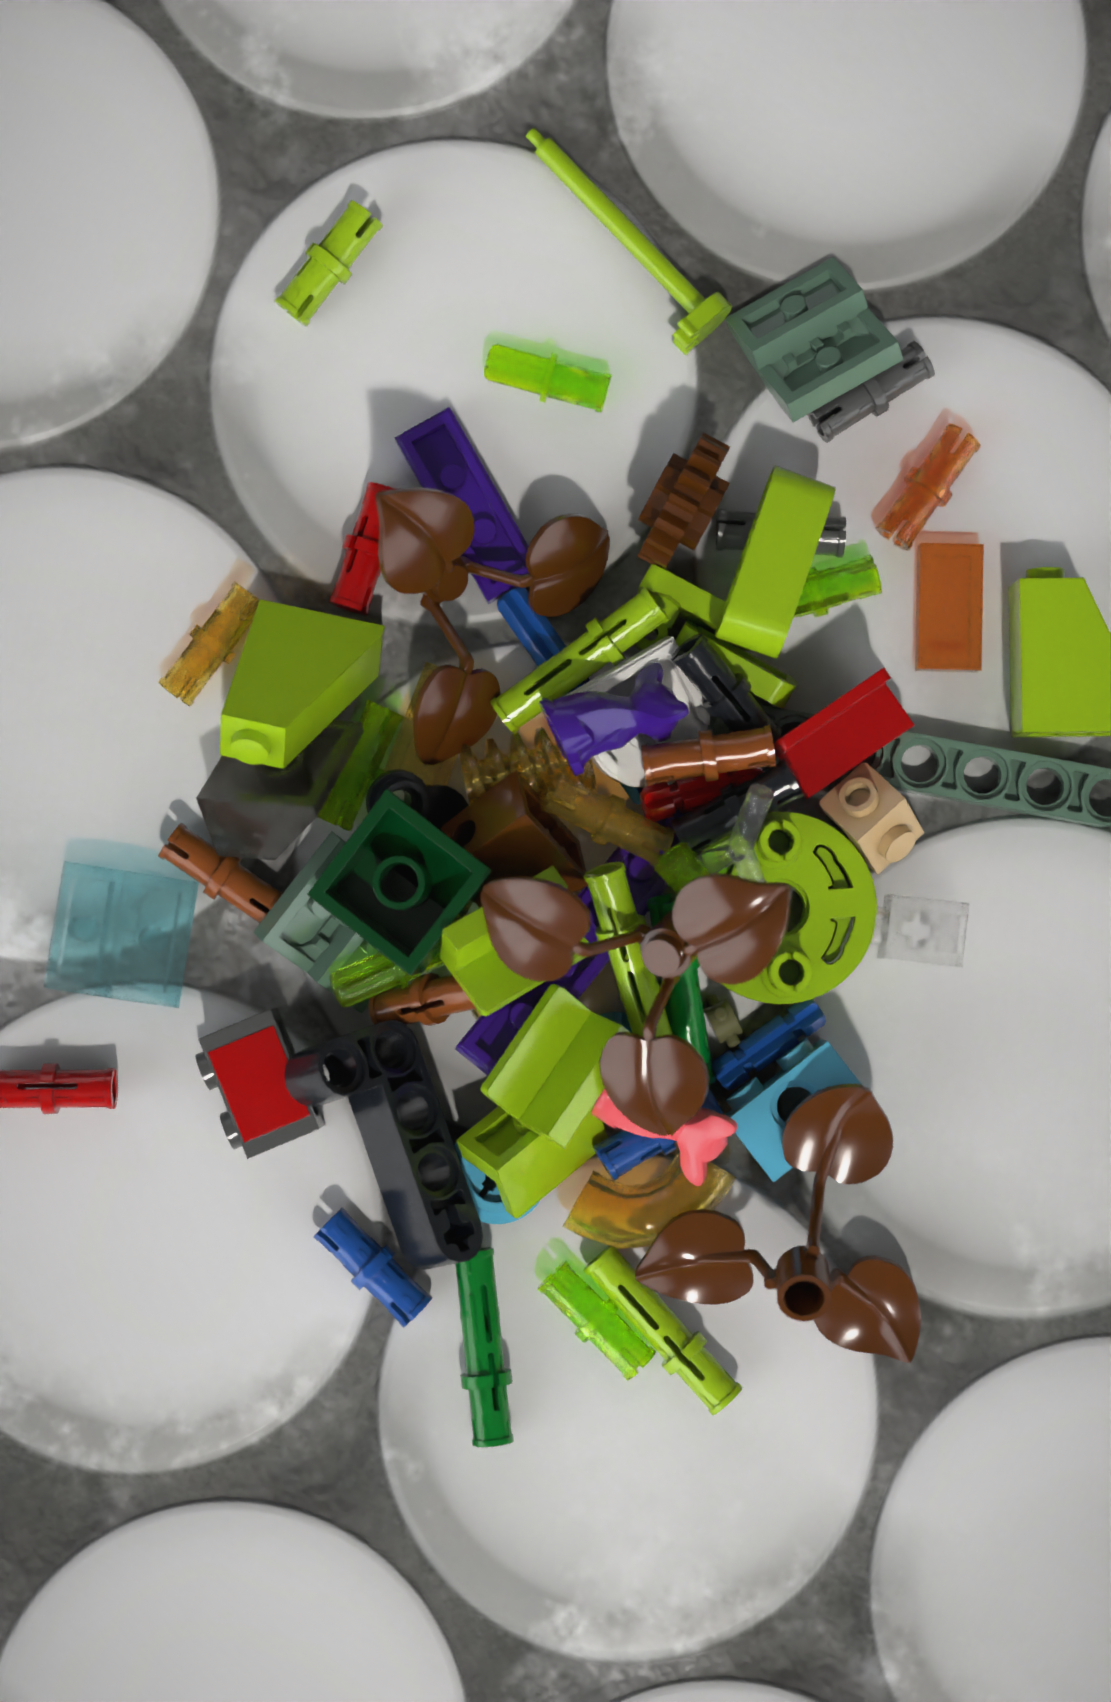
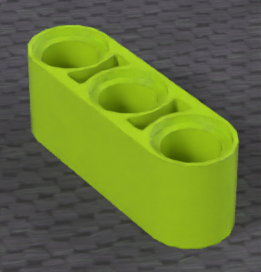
M776 465L773 467L716 628V638L777 659L789 632L836 487Z

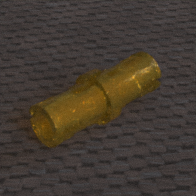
M236 581L233 582L232 588L203 626L195 624L188 634L193 639L165 676L161 677L158 681L164 689L177 699L180 697V700L190 707L223 662L230 664L237 654L233 649L252 624L260 599L248 590H245Z
M561 772L554 777L552 784L556 787L555 789L548 787L541 804L542 811L550 812L590 832V840L601 846L610 842L648 861L654 867H657L663 861L664 855L659 853L660 849L668 853L674 839V829L664 827L627 808L626 800L615 794L607 798L567 778Z

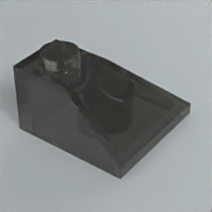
M333 720L284 769L263 764H247L235 758L221 756L196 797L217 856L276 860L318 816L364 733L362 723L358 721Z

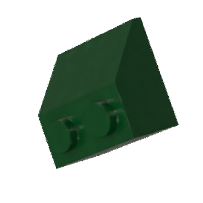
M386 789L307 895L403 971L413 976L422 973L440 951L442 929L465 917L493 870L392 791Z

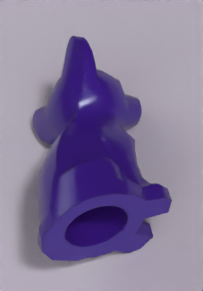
M652 663L639 673L635 679V687L629 697L616 696L606 692L587 691L562 696L554 700L544 698L539 701L558 748L564 759L566 758L574 776L584 773V766L591 757L610 750L623 748L639 733L647 734L656 742H663L671 738V731L678 724V720L687 716L689 709L687 704L677 699L671 688L662 684L664 674L660 663Z

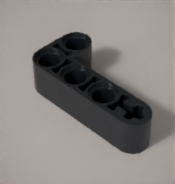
M387 1020L300 1050L292 1055L286 1064L284 1076L289 1093L298 1103L313 1107L348 1097L397 1241L405 1259L412 1266L425 1270L466 1262L475 1257L482 1246L483 1231L418 1040L413 1031L405 1023L397 1020ZM375 1047H376V1049H377V1051H378V1053H379L380 1061H379L378 1057L376 1056ZM323 1065L326 1066L329 1072V1081L324 1074ZM397 1110L400 1113L401 1122L397 1116ZM418 1170L421 1174L422 1182L419 1179Z

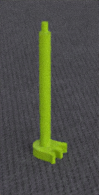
M532 128L526 134V138L537 148L535 154L689 313L678 322L677 325L680 328L673 334L675 338L673 343L685 356L688 355L725 320L732 309V305L720 292H716L705 299L551 138L545 139L535 128Z

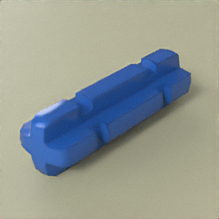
M811 999L792 1004L786 1008L788 1014L784 1017L780 1015L775 1016L741 1040L736 1051L732 1053L731 1050H727L713 1060V1073L723 1088L728 1091L734 1090L750 1078L748 1073L753 1069L756 1072L761 1071L799 1044L798 1037L803 1034L805 1037H808L823 1027L826 1023V1018L817 1003Z

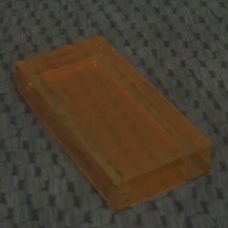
M920 543L917 546L915 671L978 673L982 670L984 544Z

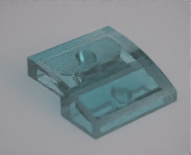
M64 861L43 987L179 1008L199 882Z

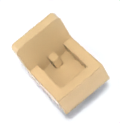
M861 763L827 793L819 803L824 813L846 833L865 863L877 875L889 864L903 859L912 850L916 840L924 834L905 797L868 763Z

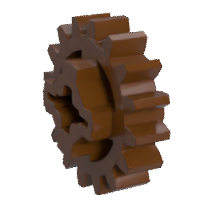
M703 432L689 460L675 453L672 454L637 520L652 528L637 557L665 569L679 543L693 551L695 550L730 484L716 476L730 446Z

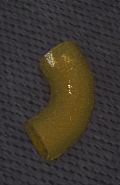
M678 1150L672 1163L659 1177L645 1184L625 1185L610 1180L593 1170L562 1227L580 1237L619 1250L650 1247L663 1227L675 1216L694 1209L715 1210L727 1196L737 1177L709 1162L707 1164L705 1181L700 1186H695L684 1176L681 1169L680 1150Z

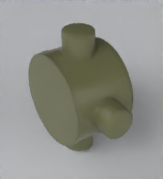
M717 995L708 997L706 999L708 1007L704 1009V1014L718 1042L721 1044L726 1041L729 1047L738 1045L740 1043L738 1035L743 1033L729 1002L726 998L719 1001Z

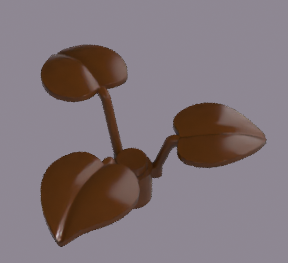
M418 487L394 489L376 494L379 515L378 557L382 576L386 583L403 594H423L420 605L431 613L459 658V668L454 665L445 664L434 669L425 680L419 692L414 711L413 735L415 751L420 762L424 765H435L476 744L489 731L497 717V713L490 701L494 697L497 698L501 695L499 682L495 675L486 669L473 670L474 659L441 608V602L453 601L461 596L468 584V574L471 573L520 588L530 586L529 606L538 615L554 617L569 613L591 595L604 573L610 548V538L607 529L584 515L575 513L557 516L541 526L529 544L526 553V567L529 573L514 574L473 562L467 557L461 556L469 548L475 529L472 511L460 498L441 490Z
M714 873L694 878L683 887L677 895L673 910L667 912L652 929L645 924H640L634 931L592 943L581 941L591 926L590 911L583 901L566 887L549 880L525 876L498 878L483 886L481 902L491 943L502 962L513 972L526 979L553 981L561 978L571 969L574 962V953L582 957H590L637 942L641 944V956L644 965L651 973L662 977V984L643 1025V1036L631 1032L614 1034L607 1041L602 1051L600 1074L609 1098L617 1109L632 1123L661 1136L674 1135L703 1105L709 1089V1075L703 1057L688 1041L675 1035L656 1037L657 1024L673 987L680 980V975L686 971L696 958L706 976L721 984L734 985L745 983L762 973L778 951L787 928L791 900L790 886L785 883L755 881L731 874Z
M839 1084L826 1087L808 1096L798 1104L788 1117L782 1136L785 1160L795 1169L816 1172L813 1181L807 1243L805 1246H796L786 1251L779 1258L776 1269H772L759 1251L744 1249L745 1233L742 1226L735 1219L719 1211L709 1209L686 1211L671 1219L660 1230L636 1267L635 1279L660 1294L692 1303L717 1305L735 1301L750 1291L754 1281L751 1263L764 1277L765 1288L777 1289L778 1306L789 1318L797 1321L814 1320L822 1335L842 1348L856 1352L884 1355L905 1363H911L920 1336L921 1311L917 1289L908 1272L890 1259L870 1255L855 1261L846 1274L837 1268L832 1269L829 1273L828 1262L823 1254L820 1253L824 1194L828 1175L835 1181L843 1184L863 1183L880 1174L887 1166L892 1154L893 1133L890 1121L871 1089L861 1084Z

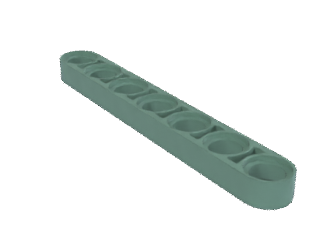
M729 700L740 714L742 712L741 708L734 700ZM761 705L767 715L780 728L793 723L800 725L815 715ZM710 716V725H708L707 730L711 729L712 735H714V723L718 717ZM908 731L875 752L870 764L897 791L1088 826L1111 827V816L1105 817L1097 814L1089 802L1090 791L1097 782L1103 780L1111 782L1110 768ZM921 746L928 749L934 755L936 770L928 781L915 782L904 774L901 767V759L908 748ZM775 755L776 764H777V763H779L780 760H779V759L777 758V756ZM985 758L996 766L998 781L991 792L979 794L967 786L964 780V770L971 759ZM1037 769H1046L1053 772L1060 782L1059 796L1050 805H1041L1034 802L1027 792V780ZM849 770L837 779L843 780L853 770Z

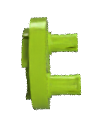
M770 812L763 818L755 821L756 828L743 834L739 830L702 850L691 868L686 884L694 878L714 874L715 871L718 874H727L736 859L731 854L726 855L722 859L721 857L727 852H734L739 857V860L733 867L731 875L760 882L785 883L797 892L802 902L801 918L793 929L785 932L779 949L768 966L757 977L745 983L734 985L721 984L728 990L747 999L770 1004H792L811 1000L829 992L846 980L856 969L866 954L873 938L877 917V898L873 879L867 864L855 846L842 833L827 823L811 816L793 812ZM817 845L826 846L833 852L836 860L845 871L852 888H848L844 875L833 861L831 853L822 847L815 849ZM851 917H854L852 929L843 947L841 956L834 963L826 964L825 962H831L839 955L840 946L848 932Z

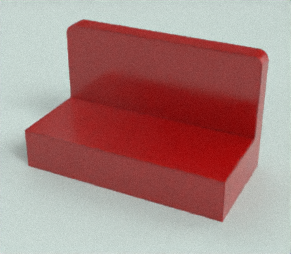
M884 667L774 743L775 755L780 761L786 760L806 799L915 726L887 686L886 682L891 677Z

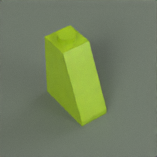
M1039 567L1027 569L1026 578H1019L1008 587L1011 738L1111 737V633L1084 577L1065 578L1064 568Z
M260 599L221 712L220 755L235 758L247 764H263L284 769L379 676L385 626Z

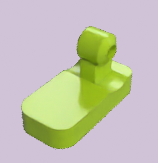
M651 564L638 587L637 593L639 594L640 590L646 587L670 621L666 624L663 623L653 630L657 636L655 640L649 641L642 638L634 644L636 649L642 651L668 636V630H671L678 616L685 620H691L715 634L725 601L671 572ZM738 646V647L742 648L743 650L749 651V649H746V648H743V647H741V646Z
M691 620L686 621L675 640L678 647L690 637L699 633L704 634L708 639V643L720 655L733 673H743L751 683L750 692L780 708L786 706L798 682L742 648L716 638L714 633Z

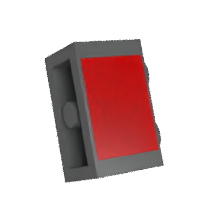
M278 1008L266 1010L199 1038L203 1052L195 1055L199 1071L209 1090L219 1088L228 1110L220 1114L222 1127L232 1148L243 1147L247 1159L316 1131L325 1125L318 1106L308 1107L298 1103L286 1087L284 1076L286 1064L291 1056L296 1054V1051Z

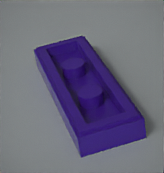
M450 407L396 436L395 441L422 488L448 492L464 501L472 511L475 529L474 536L469 548L461 556H465L473 562L514 574L529 573L526 567V553L529 546ZM471 574L488 604L516 588V586Z

